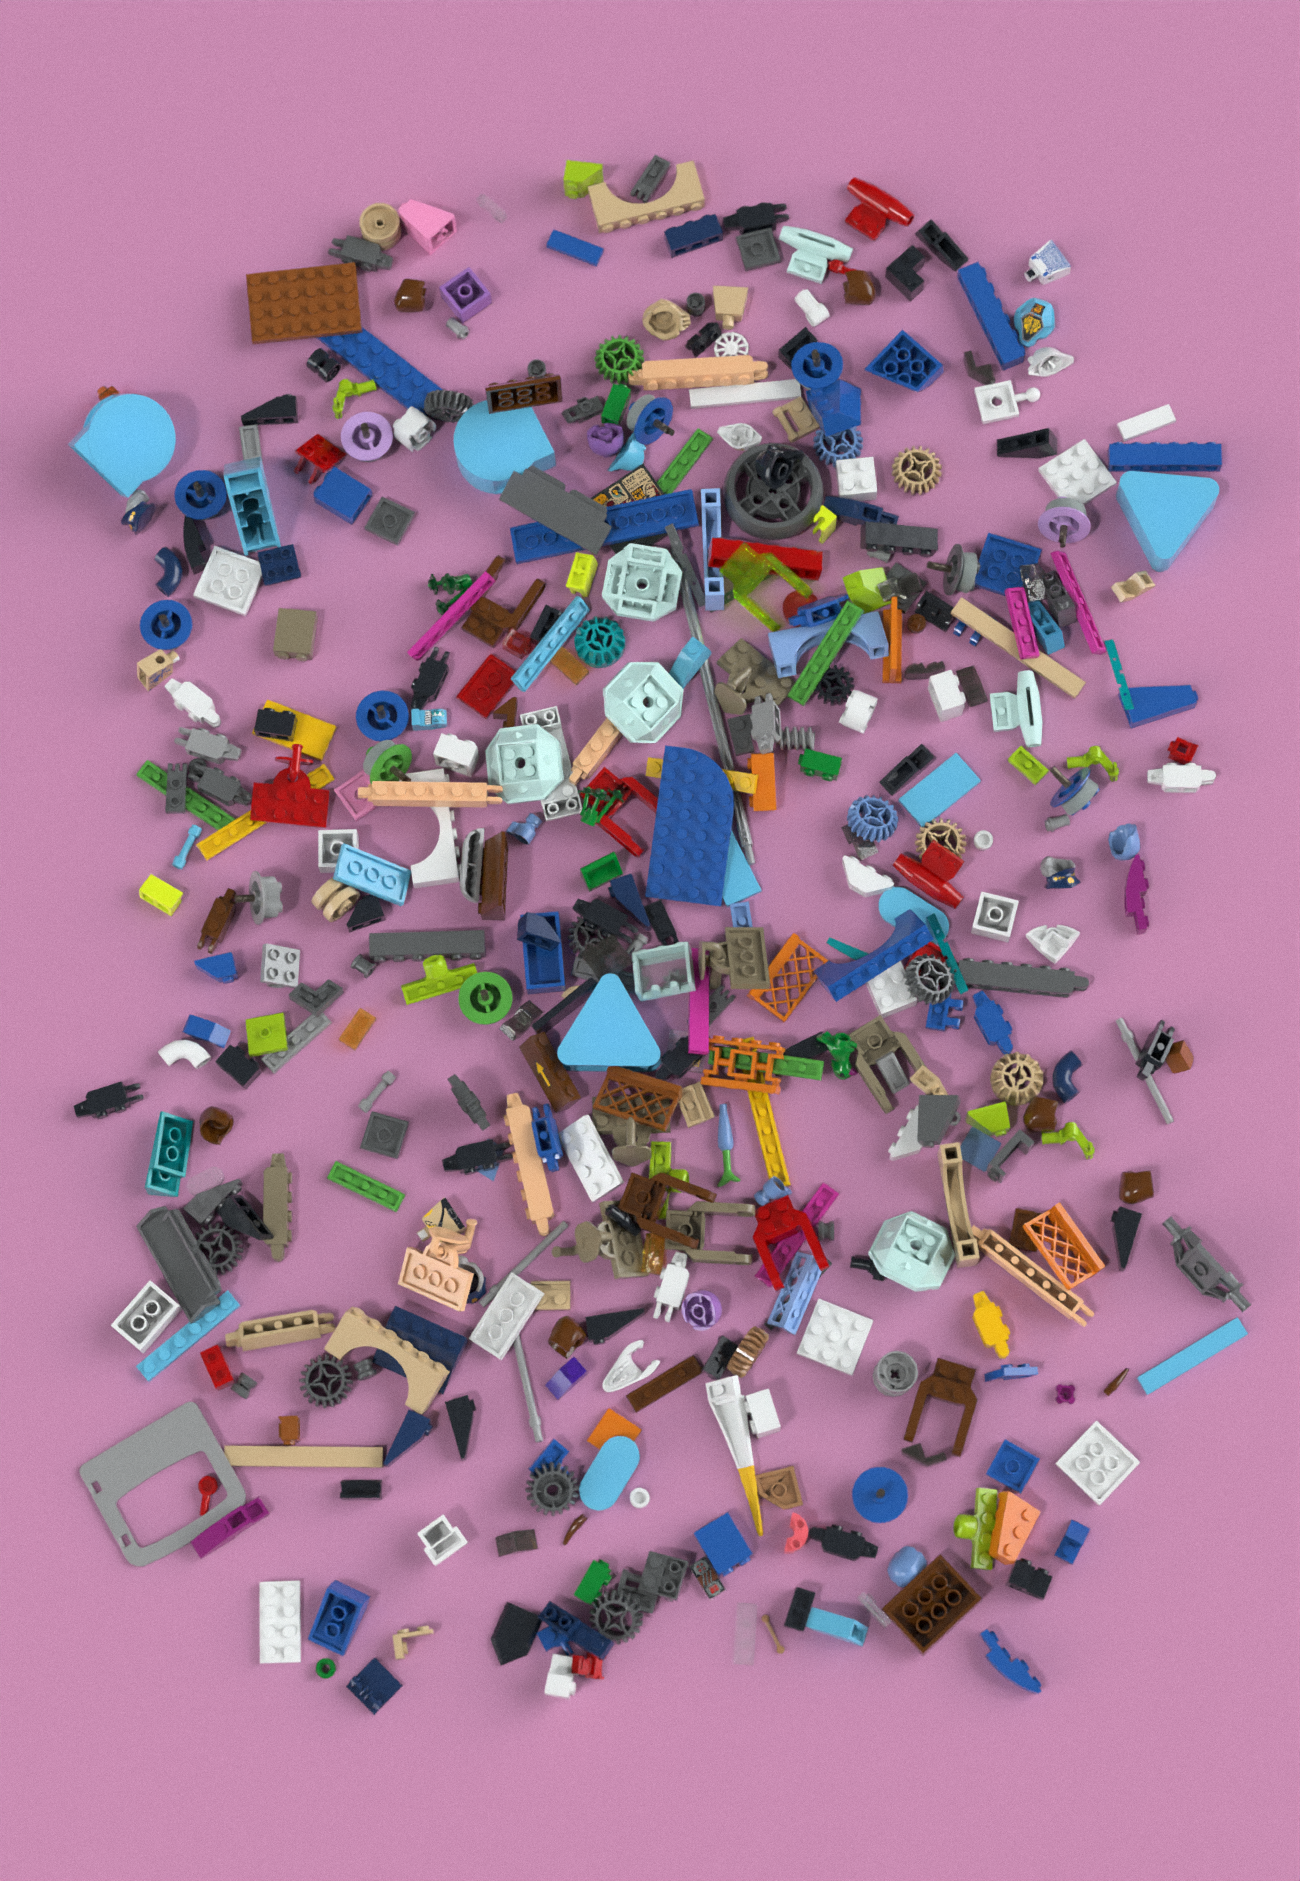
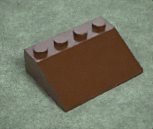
M549 373L542 377L531 376L524 380H509L506 383H491L485 386L489 414L563 402L559 374Z
M501 831L486 840L483 847L482 859H484V866H481L483 884H480L479 895H482V902H478V914H481L482 920L505 921L509 850L506 831Z
M940 1554L890 1600L882 1610L917 1651L924 1656L982 1602V1598Z

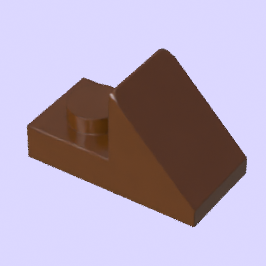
M512 697L492 713L493 719L504 720L503 728L515 727L517 697Z

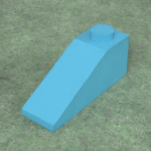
M692 636L679 653L669 674L684 689L712 652Z

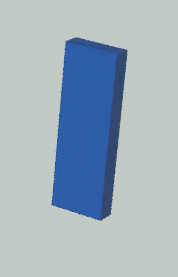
M554 229L546 244V248L596 267L604 252V248Z

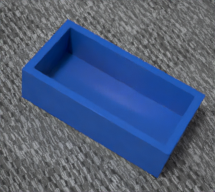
M559 912L535 913L546 919L560 938V943L552 951L522 942L527 994L566 991Z

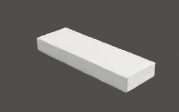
M1167 404L1119 422L1117 427L1125 442L1176 422V418L1170 405Z

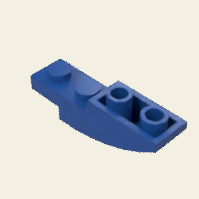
M986 1629L980 1634V1637L991 1651L985 1656L986 1659L1002 1676L1028 1692L1036 1695L1042 1692L1040 1689L1041 1683L1035 1676L1031 1677L1028 1673L1030 1668L1023 1659L1020 1661L1016 1658L1011 1662L1009 1660L1011 1658L1009 1652L1005 1647L1000 1648L997 1643L999 1639L993 1631L989 1632Z

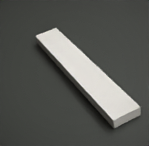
M796 379L747 385L689 389L691 409L796 399L801 396L800 383Z

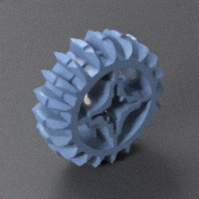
M857 426L827 437L821 428L816 430V436L813 438V442H815L813 448L816 449V456H820L819 460H826V466L833 463L832 467L835 468L836 460L855 459L856 456H860V450L863 449L861 444L863 438L860 437L861 432L856 431ZM846 434L851 438L853 446L845 439ZM841 440V444L839 443V445H836L835 447V442L837 443ZM823 441L831 446L830 452L824 447Z
M866 794L864 798L859 797L857 800H854L851 807H849L847 815L848 827H852L851 832H857V837L862 836L863 840L869 839L871 843L874 840L878 843L881 840L886 841L896 831L898 823L897 811L893 810L894 805H888V800L884 802L882 797L877 799L873 795L870 798Z

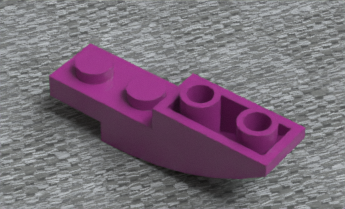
M1139 854L1135 855L1132 861L1124 891L1126 918L1134 916L1137 935L1144 934L1147 927H1149L1148 917L1144 916L1143 912L1145 901L1143 897H1140L1145 896L1147 889H1149L1148 879L1144 878L1145 863L1144 860H1140Z
M257 1497L222 1517L190 1543L200 1559L235 1539V1536L267 1517L269 1512L260 1498Z

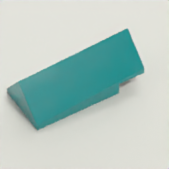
M163 1111L160 1112L145 1183V1190L148 1195L178 1197L180 1178L186 1176L193 1121Z

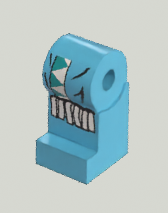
M411 709L413 731L435 730L447 727L446 710Z

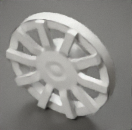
M729 332L722 334L716 340L714 353L716 357H720L718 352L724 351V354L721 357L738 356V353L748 355L749 347L742 335ZM722 339H724L725 342H726V344H724V343H722V342H720V341H721ZM741 340L744 342V344L738 345ZM719 344L724 348L717 349V346ZM746 347V351L739 350V348Z

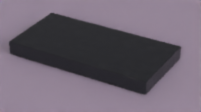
M590 977L533 1023L532 1028L535 1033H547L589 999L597 986L596 981Z

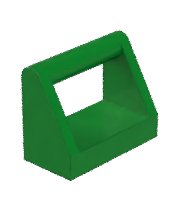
M614 851L580 868L581 878L589 892L623 875Z

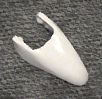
M643 1340L631 1343L621 1353L602 1384L606 1392L619 1390L644 1379L657 1368L660 1363L659 1360H653L645 1371L640 1370L632 1361V1353L638 1348L643 1347Z

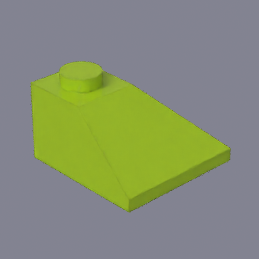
M882 567L859 570L842 577L849 598L853 604L864 610L863 614L891 604L893 596Z
M1006 1102L967 1112L966 1123L989 1136L1002 1137L1007 1135V1132L1010 1130Z

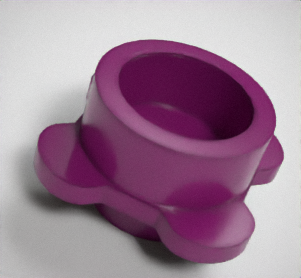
M1059 1384L1056 1386L1057 1397L1055 1400L1058 1404L1063 1402L1073 1404L1075 1402V1387L1073 1385L1063 1386Z

